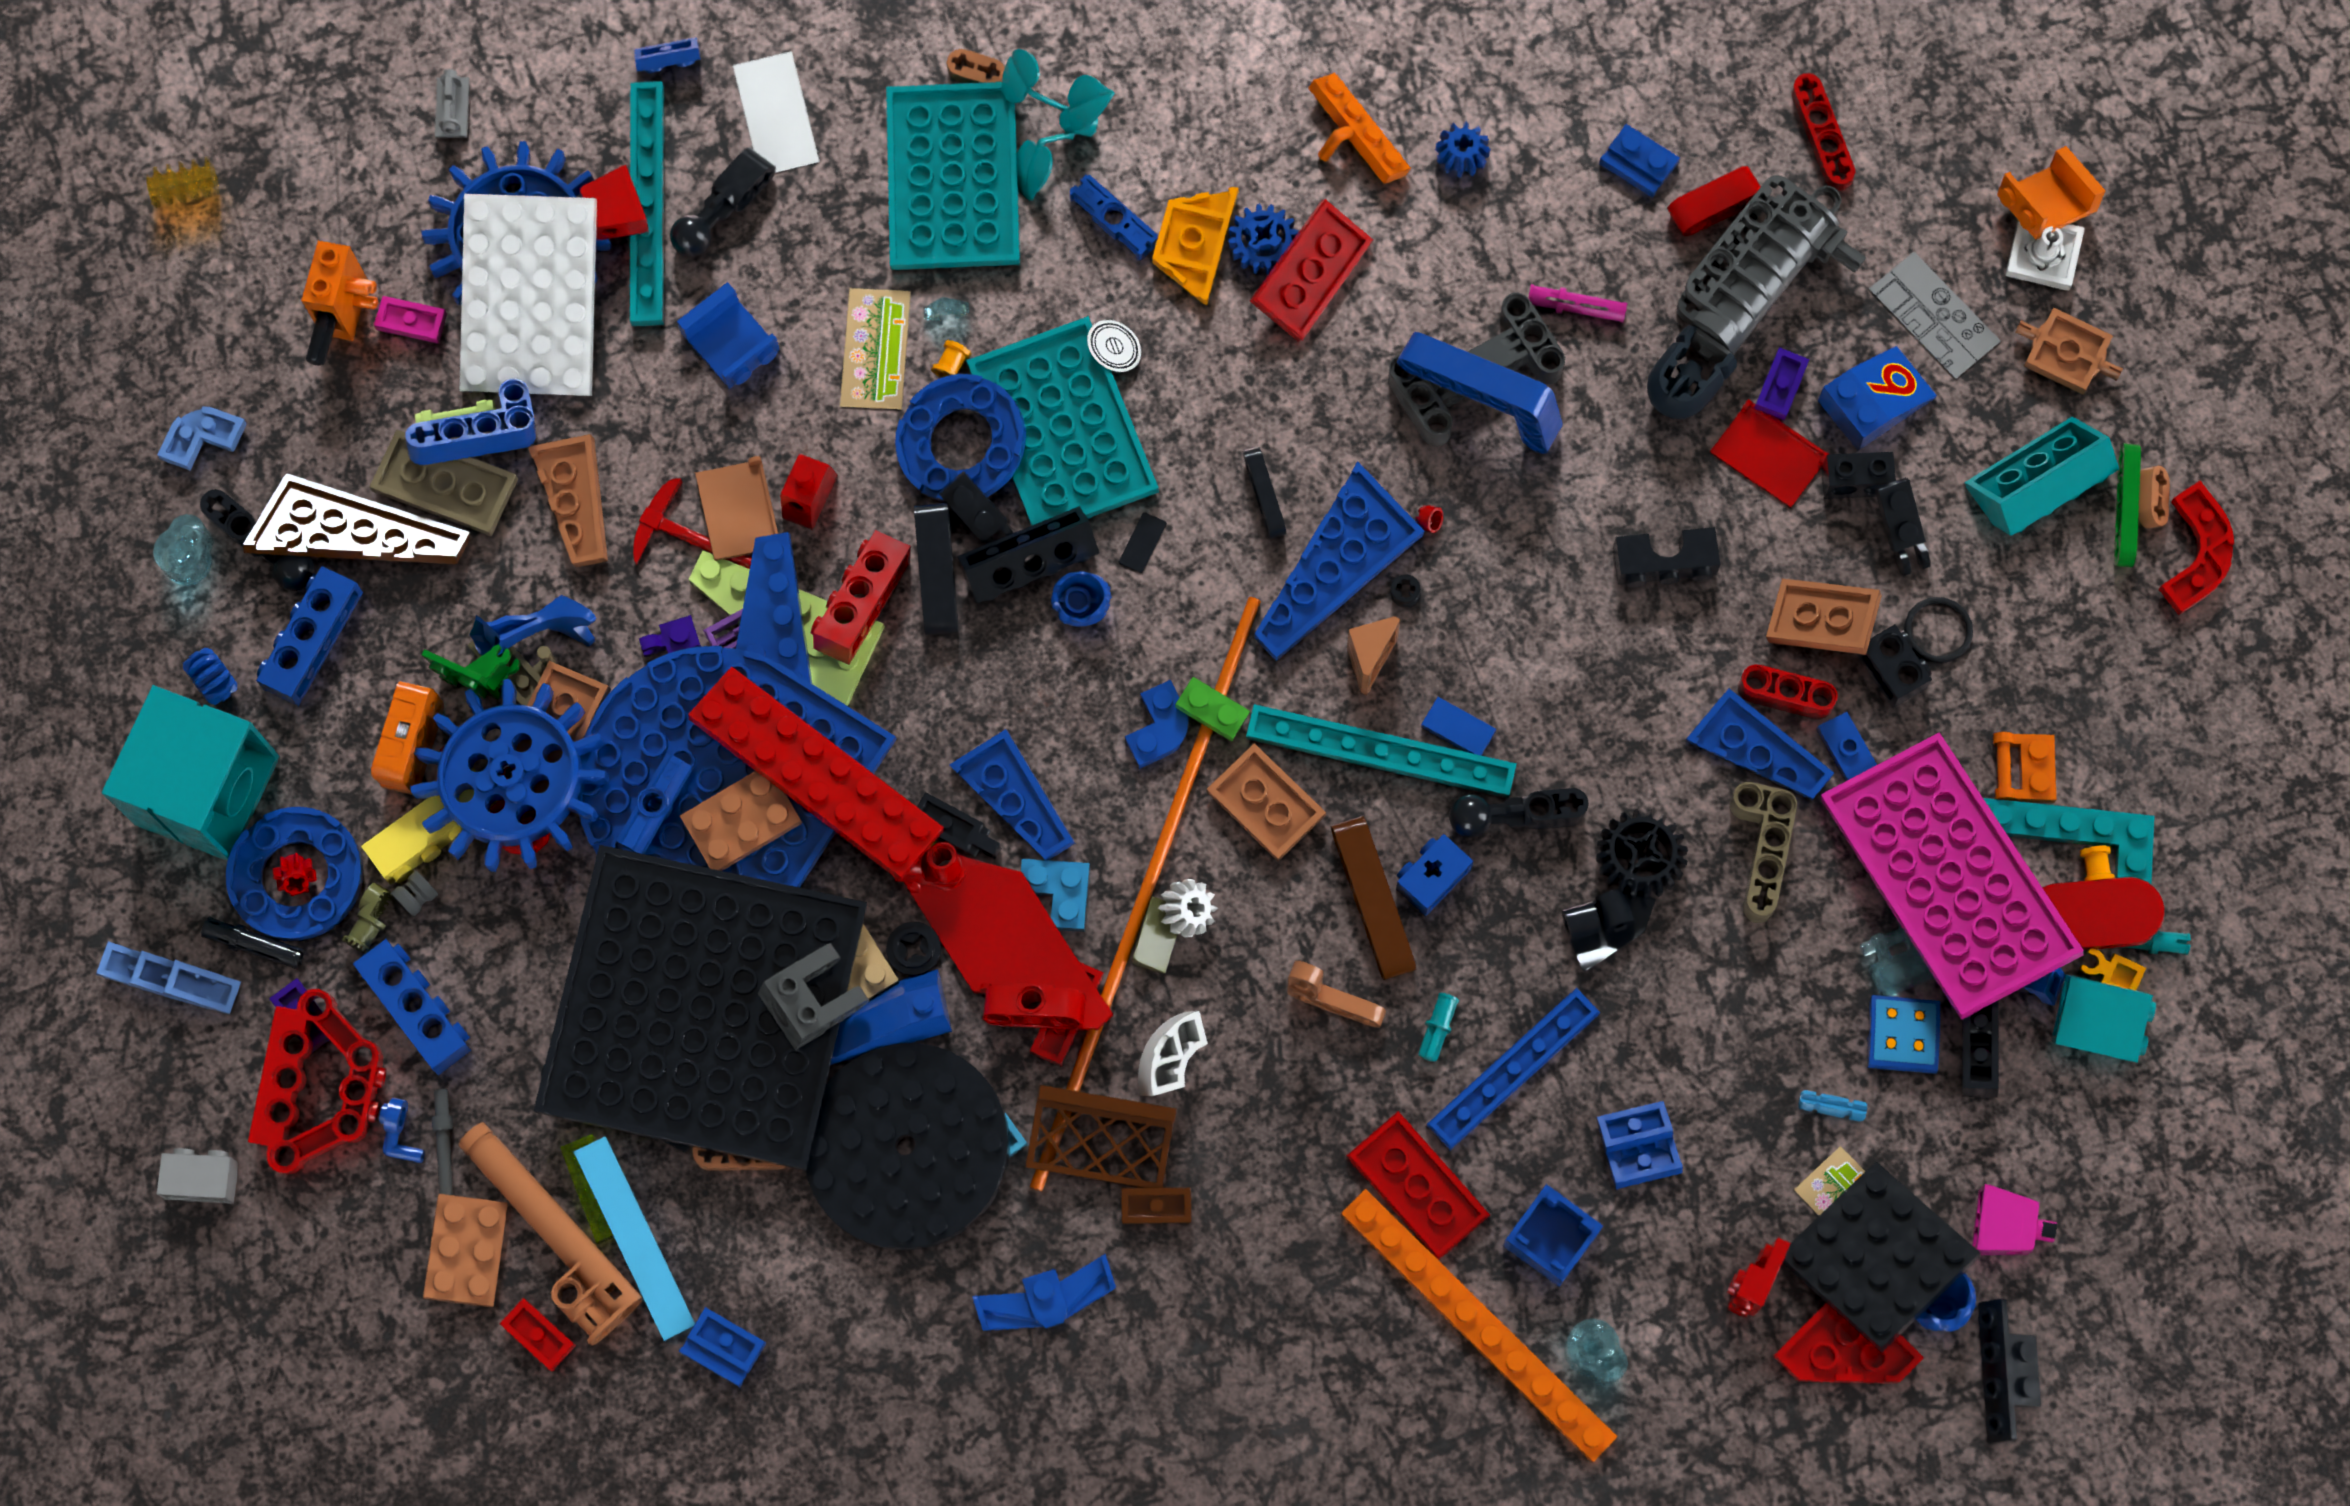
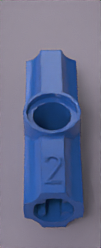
M666 753L647 788L639 793L637 805L616 842L633 852L645 854L662 822L671 815L673 803L692 772L693 767L674 755ZM654 797H661V808L656 812H649L648 802Z

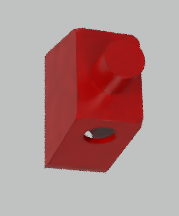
M626 165L597 178L579 189L581 198L597 199V240L649 231L645 213Z
M803 454L798 455L780 495L783 519L810 530L814 529L838 477V474L830 465ZM796 504H799L803 509L796 508Z

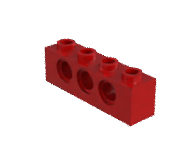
M877 530L874 531L869 540L865 539L860 545L856 563L854 566L849 565L846 568L842 577V586L839 591L834 590L831 593L826 604L827 610L823 617L818 616L815 619L810 632L813 635V649L850 665L910 564L911 546ZM873 568H876V569H879V570H881V571H879V572H871V571H869V570H870V569H873ZM855 594H863V595H865V597L857 598V597H854L853 595H855ZM845 619L849 620L850 622L842 624L837 621Z

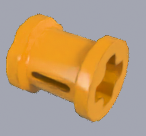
M946 340L943 345L945 350L939 362L933 364L931 371L939 378L958 374L964 361L970 359L971 352L958 342Z
M2092 846L2080 850V857L2084 858L2087 875L2084 881L2115 878V875L2111 874L2108 855L2111 853V849L2109 846Z

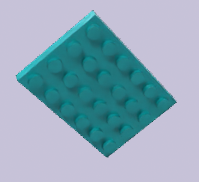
M1002 82L886 87L891 270L1020 265L1015 103L1008 101L1004 96Z
M1089 316L966 360L970 374L982 376L984 379L1000 385L1013 398L1022 413L1026 428V445L1022 460L1012 479L1031 526L1078 506L1081 507L1088 519L1159 493V487L1111 370L1099 364L1089 350L1087 338L1089 330L1093 326Z

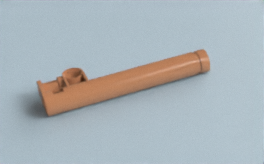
M484 1122L477 1124L461 1138L458 1146L466 1155L470 1156L471 1161L570 1269L554 1284L551 1291L552 1300L572 1323L577 1322L589 1335L587 1342L590 1346L597 1344L642 1303L643 1297L496 1135H493V1131ZM567 1288H577L578 1295L576 1300L571 1304L562 1303V1293ZM618 1288L623 1294L614 1300L609 1294ZM588 1316L597 1323L596 1326L588 1319Z

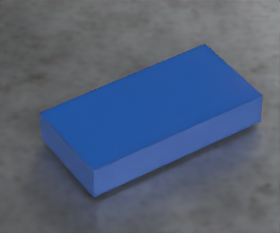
M1437 697L1421 724V728L1460 750L1481 756L1496 733V728L1440 697Z

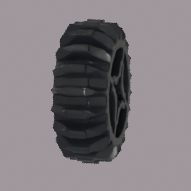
M1636 809L1633 812L1632 818L1624 811L1620 815V822L1614 818L1611 819L1609 822L1610 829H1602L1600 836L1603 840H1598L1596 844V849L1601 851L1596 855V862L1603 864L1599 869L1600 875L1610 874L1606 881L1608 886L1617 882L1620 891L1623 892L1625 888L1631 890L1629 894L1631 899H1635L1637 892H1642V897L1647 900L1650 898L1651 890L1658 897L1663 895V887L1672 890L1675 886L1674 880H1681L1683 876L1681 869L1686 868L1688 862L1683 857L1687 854L1688 848L1687 846L1680 845L1684 840V835H1673L1677 828L1676 823L1669 824L1668 826L1664 825L1666 820L1665 814L1661 815L1658 820L1653 819L1654 813L1652 809L1648 810L1646 817H1642L1640 810ZM1638 832L1646 833L1642 838H1634L1628 835ZM1657 839L1664 845L1668 854V861L1662 858L1663 854L1656 849L1655 841ZM1648 844L1647 854L1644 859L1640 858L1638 863L1635 864L1637 853H1639V850L1643 851ZM1615 848L1620 850V854L1627 859L1629 865L1626 870L1618 862ZM1644 870L1651 871L1654 874L1656 871L1659 872L1653 876H1637L1639 872Z

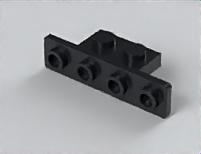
M2006 1299L1979 1302L1978 1320L1988 1443L1997 1444L2016 1441L2015 1407L2034 1408L2041 1406L2036 1336L2009 1334Z

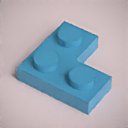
M1022 859L1021 872L1037 896L1053 897L1051 919L1058 930L1085 932L1090 864Z

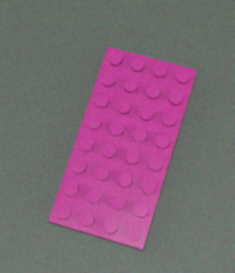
M1940 732L1821 794V801L1961 1020L2083 956L2084 950Z

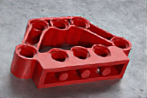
M310 989L300 996L297 1009L280 1006L275 1008L248 1143L268 1146L267 1162L274 1171L279 1173L294 1174L299 1172L306 1162L346 1142L356 1143L363 1140L368 1134L371 1122H376L378 1118L380 1102H376L375 1099L377 1089L384 1087L387 1069L382 1068L383 1053L377 1044L366 1040L337 1009L336 1000L331 994L321 989ZM323 998L326 1003L325 1011L319 1016H313L310 1012L311 1002L314 999ZM315 1023L346 1057V1061L350 1066L348 1077L339 1086V1095L343 1100L341 1111L334 1118L288 1140L290 1128L298 1122L300 1117L296 1098L297 1094L305 1088L307 1083L303 1064L304 1060L312 1054L314 1049L312 1038L309 1035L311 1025ZM300 1036L304 1042L303 1049L297 1054H291L288 1051V1042L292 1037ZM369 1048L372 1053L371 1062L366 1066L360 1067L356 1063V1054L360 1049ZM287 1070H293L297 1076L296 1083L290 1088H284L281 1084V1076ZM355 1082H362L365 1087V1094L361 1099L353 1101L349 1096V1088ZM286 1104L290 1110L289 1117L284 1122L278 1123L274 1118V1110L278 1105ZM348 1116H355L358 1121V1128L353 1134L346 1135L342 1130V1122ZM291 1147L295 1153L294 1161L288 1166H283L279 1161V1153L283 1148Z

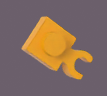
M2087 950L2086 953L2093 955L2097 963L2093 968L2080 965L2079 969L2083 973L2088 975L2099 973L2103 975L2100 980L2102 983L2137 990L2146 967L2116 953H2113L2110 960L2107 961L2099 950Z

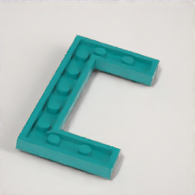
M1983 798L2008 837L2091 846L2105 845L2110 848H2116L2115 878L2133 877L2152 884L2155 816Z

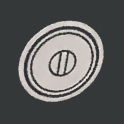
M1103 320L1094 324L1089 330L1087 338L1089 350L1095 360L1103 367L1116 372H1125L1133 369L1139 363L1141 358L1140 343L1136 335L1124 324L1113 320Z

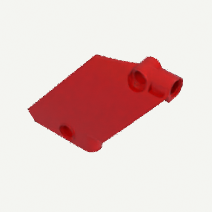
M938 842L926 851L901 880L932 929L938 935L940 942L972 992L986 994L983 1020L986 1023L1010 1027L1099 1030L1113 1016L1112 1011L1079 963L1021 871L959 855L951 844ZM944 860H951L945 866H938ZM1041 1002L1035 1009H1027L1029 1004Z

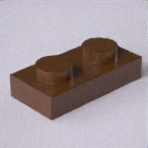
M1191 1187L1121 1188L1122 1224L1192 1222Z

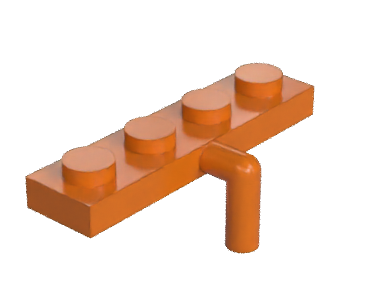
M1332 73L1313 80L1308 89L1339 127V129L1331 133L1318 152V157L1322 161H1328L1340 143L1349 139L1383 184L1405 177L1411 167L1338 75Z

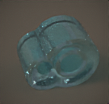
M191 514L180 515L173 520L169 529L162 533L155 542L153 550L155 562L174 583L185 586L197 584L211 570L213 537L198 517Z
M1598 1319L1583 1320L1574 1326L1566 1338L1564 1345L1565 1359L1569 1366L1578 1374L1589 1376L1598 1385L1612 1386L1626 1372L1628 1366L1627 1356L1620 1348L1619 1337L1614 1328L1605 1321Z

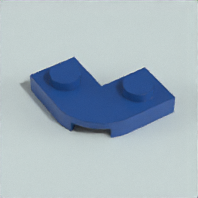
M1171 679L1140 693L1153 723L1125 736V741L1139 769L1177 751L1186 737L1188 715L1175 708V704L1180 697Z

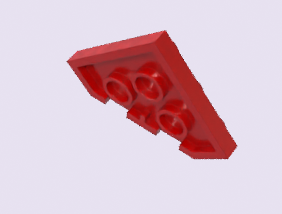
M1827 1303L1773 1355L1798 1382L1898 1384L1924 1359L1902 1335L1897 1337L1881 1353Z

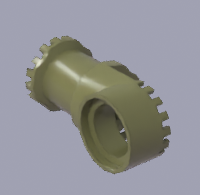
M372 883L366 889L359 903L360 911L357 914L359 919L348 936L344 935L342 938L343 942L352 948L356 945V950L366 954L370 951L369 947L379 931H384L386 927L378 918L383 914V910H386L384 905H389L386 901L391 900V891L376 883Z

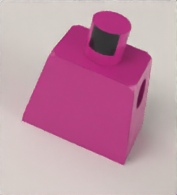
M1984 1184L1978 1191L1972 1246L1980 1252V1255H2028L2034 1250L2035 1240L2054 1242L2057 1223L2038 1219L2039 1202L1992 1185Z

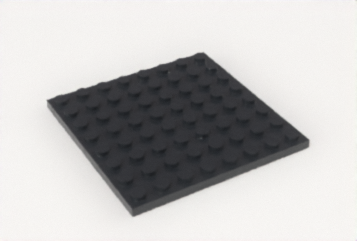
M599 845L533 1111L538 1114L806 1171L840 1022L827 1029L824 1034L795 1050L759 997L758 992L765 980L831 943L841 959L830 969L805 984L821 1007L846 993L867 910V902Z

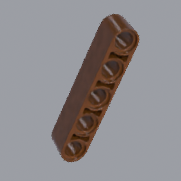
M1360 816L1332 825V836L1382 979L1386 980L1416 970L1415 960L1365 817Z

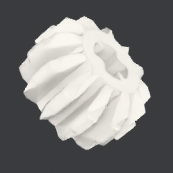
M1185 879L1181 883H1172L1170 891H1165L1161 894L1166 901V904L1158 907L1159 910L1166 913L1161 922L1171 924V933H1181L1183 937H1193L1195 934L1205 933L1206 925H1212L1215 922L1210 915V912H1215L1218 909L1210 903L1215 894L1211 892L1205 893L1206 884L1202 882L1195 883L1192 879Z

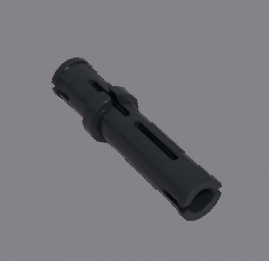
M209 916L202 927L201 937L223 943L229 946L230 950L246 951L296 970L300 968L305 957V949L246 930V926L241 924L235 926Z

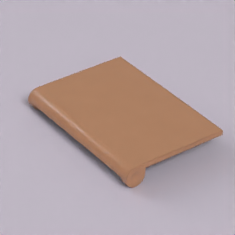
M754 456L747 463L695 473L715 561L752 554L756 537L778 534L761 457Z

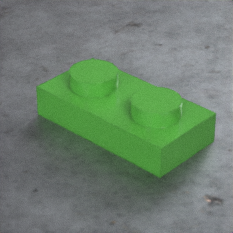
M1192 677L1175 704V708L1231 742L1250 714V710L1195 677Z

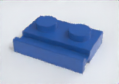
M1625 124L1608 147L1606 153L1600 158L1599 164L1653 198L1656 191L1663 185L1679 163L1680 157L1630 125Z
M705 1307L679 1352L736 1386L741 1387L743 1380L749 1374L766 1342Z

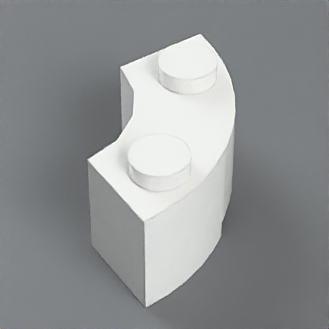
M1199 1011L1183 1012L1170 1018L1150 1037L1143 1050L1138 1069L1140 1096H1155L1185 1087L1184 1072L1188 1060L1196 1050L1208 1044Z

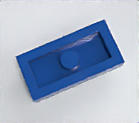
M697 37L634 49L637 72L645 70L646 73H655L661 71L664 66L676 64L678 67H686L694 64L695 60H700Z

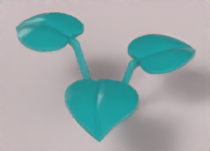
M1015 49L1005 65L1002 76V91L1006 99L1013 103H1021L1028 93L1031 97L1063 111L1059 118V124L1065 133L1041 138L1037 144L1032 140H1026L1017 152L1018 187L1028 200H1033L1035 194L1047 182L1052 170V154L1049 148L1044 145L1063 139L1073 140L1075 134L1086 137L1094 135L1098 127V117L1109 104L1115 92L1104 86L1095 77L1081 75L1070 87L1068 93L1069 106L1058 103L1032 89L1040 75L1038 63L1035 57L1028 51Z

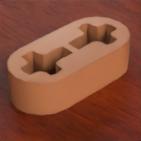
M966 49L954 50L947 57L948 73L952 79L958 82H1002L1005 67L1001 61ZM962 60H965L967 67L963 66L961 70H957L956 64H960ZM992 70H996L997 76H993L991 80H988L986 73L990 74Z
M2159 465L2144 468L2140 471L2138 518L2141 525L2147 529L2165 525L2169 516L2170 481L2165 468Z

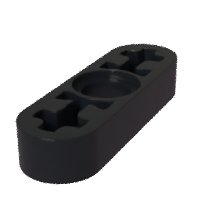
M1258 446L1244 450L1245 466L1267 534L1270 539L1286 535L1283 516L1261 449Z

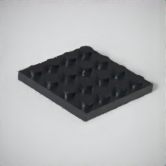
M1875 1162L1791 1242L1782 1263L1882 1353L1980 1258V1252L1878 1162Z

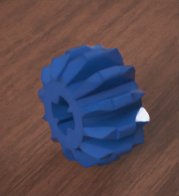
M1466 121L1463 123L1462 128L1459 129L1455 123H1452L1450 125V132L1443 130L1440 133L1441 141L1436 142L1435 151L1439 153L1437 155L1438 164H1446L1445 171L1447 174L1455 169L1457 170L1458 178L1462 177L1463 171H1467L1473 177L1476 173V168L1483 169L1486 166L1485 159L1490 156V148L1487 146L1489 138L1487 135H1480L1481 128L1479 126L1470 130L1469 123ZM1460 148H1466V152H1462L1459 150Z
M205 647L200 651H196L183 662L184 671L208 703L216 705L221 701L224 702L237 690L235 679L212 649Z

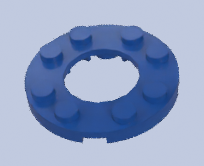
M973 374L949 375L926 385L909 401L911 404L902 420L899 419L895 438L896 454L900 467L908 480L923 494L934 500L946 503L939 495V492L960 473L965 471L988 497L1001 489L1014 475L1024 454L1026 428L1018 405L1000 385L984 379L982 376ZM967 409L978 412L987 419L992 431V443L985 457L980 463L969 469L953 470L945 468L936 461L931 450V437L935 426L944 416L953 411Z
M287 807L263 815L264 818L241 833L229 854L226 865V887L232 905L249 926L273 939L301 941L328 932L349 914L362 888L364 875L363 860L355 839L337 819L313 808ZM304 843L314 846L323 854L328 864V878L324 889L318 896H315L304 905L286 906L275 902L268 896L263 885V871L267 860L276 850L288 844Z

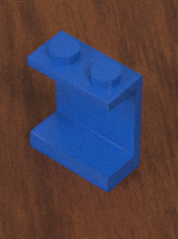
M728 282L677 321L683 337L729 389L735 384L740 385L751 376L754 369L761 364L766 365L770 363L780 350L776 336L773 333L770 335L766 333L739 302L736 291Z

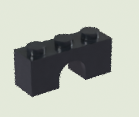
M1715 527L1682 530L1678 541L1680 552L1672 557H1662L1656 554L1651 547L1649 534L1616 537L1613 545V554L1618 585L1627 584V587L1637 588L1646 585L1647 582L1660 581V584L1667 585L1677 583L1680 579L1693 578L1694 581H1706L1713 578V576L1717 575L1720 568Z

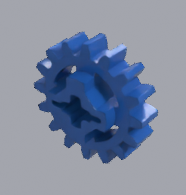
M1257 204L1255 212H1251L1246 207L1244 209V218L1235 216V226L1229 228V236L1232 238L1228 239L1229 249H1234L1232 252L1234 260L1242 258L1241 268L1245 269L1252 265L1254 274H1257L1260 268H1264L1266 274L1271 272V267L1275 266L1298 234L1297 229H1292L1294 227V219L1285 220L1286 211L1284 209L1274 213V205L1270 204L1266 211L1262 210L1260 204ZM1280 229L1285 236L1284 243L1282 242V238L1278 236ZM1243 235L1245 240L1249 242L1247 248L1244 247L1242 242Z

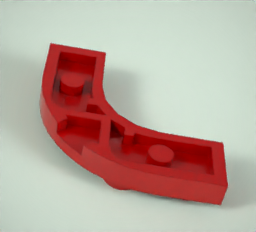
M2201 481L2187 488L2171 501L2191 527L2197 539L2198 550L2194 562L2188 568L2162 584L2158 589L2178 615H2181L2209 596L2226 577L2232 564L2234 535L2230 521L2224 510Z

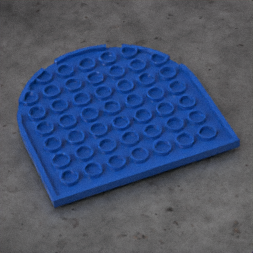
M699 646L678 650L648 662L645 667L636 671L629 678L623 679L607 695L596 710L584 738L599 733L604 740L605 746L583 754L580 758L583 770L599 769L606 771L609 776V784L581 785L577 800L588 803L599 815L596 821L584 819L580 816L581 824L596 854L598 853L599 845L631 851L616 842L637 805L639 793L647 788L666 753H669L691 765L693 770L673 803L671 815L662 822L645 855L709 868L680 815L753 773L755 770L688 720V714L731 666L873 774L897 738L768 657L748 650L723 648L722 646ZM787 795L803 823L723 871L800 888L836 832ZM652 798L647 805L648 811H658L662 806V798Z

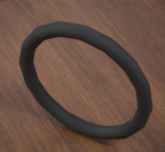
M1930 597L1918 602L1908 612L1904 623L1905 632L1913 643L1912 650L1921 658L1934 663L1950 662L1961 657L1969 648L1973 638V623L1967 611L1957 602L1945 597ZM1930 604H1944L1954 608L1962 616L1966 624V637L1963 645L1956 652L1947 656H1935L1924 652L1916 644L1912 636L1911 624L1914 616L1921 608Z

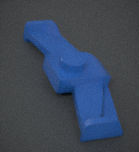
M1103 1254L1060 1282L1056 1269H1052L1022 1279L1026 1293L972 1297L983 1331L1044 1327L1047 1329L1064 1323L1065 1319L1114 1290L1116 1286L1106 1254Z

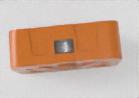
M402 681L398 682L371 767L372 777L382 788L413 795L410 786L422 783L427 764L420 761L414 752L416 747L433 748L439 728L433 717L437 713L443 715L444 702L434 689Z

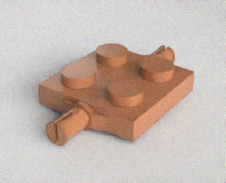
M2054 307L2047 321L2039 329L2021 320L2015 333L2032 340L2031 353L2024 367L2084 395L2091 380L2099 372L2117 381L2123 368L2105 361L2107 348L2113 335Z

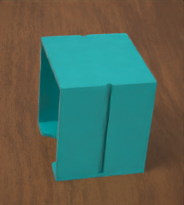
M152 685L101 793L135 826L228 861L233 845L250 823L280 756L250 721L205 704L202 707L197 701Z

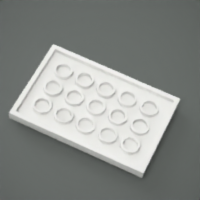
M464 194L460 391L499 393V387L504 381L519 379L527 385L529 394L592 396L597 199Z

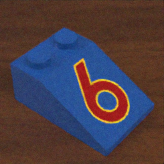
M1895 346L1849 369L1823 387L1818 402L1856 450L1859 451L1934 400L1937 395L1901 350Z

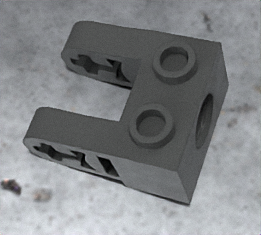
M831 943L765 980L758 992L759 997L795 1050L824 1034L827 1029L854 1014L869 1002L862 988L857 986L821 1007L805 984L830 969L841 959Z

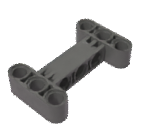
M1522 293L1507 295L1502 302L1500 322L1505 331L1467 352L1513 371L1528 365L1538 381L1547 385L1558 382L1563 375L1565 366L1564 352L1529 298ZM1517 308L1523 314L1521 316H1512L1508 313V310ZM1530 334L1536 335L1540 341L1531 343L1525 339V336ZM1400 355L1394 357L1389 365L1388 383L1423 440L1431 446L1439 447L1444 445L1451 436L1453 420L1447 408L1467 397L1412 374L1407 378L1398 377L1395 372L1404 369L1397 363ZM1552 361L1557 365V368L1547 369L1542 363ZM1416 396H1423L1428 402L1418 405L1412 399ZM1440 423L1445 429L1436 432L1431 430L1429 425Z

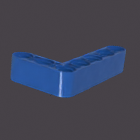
M1414 332L1397 359L1398 365L1412 375L1515 417L1522 442L1538 453L1546 454L1563 426L1555 394L1547 385L1419 332Z

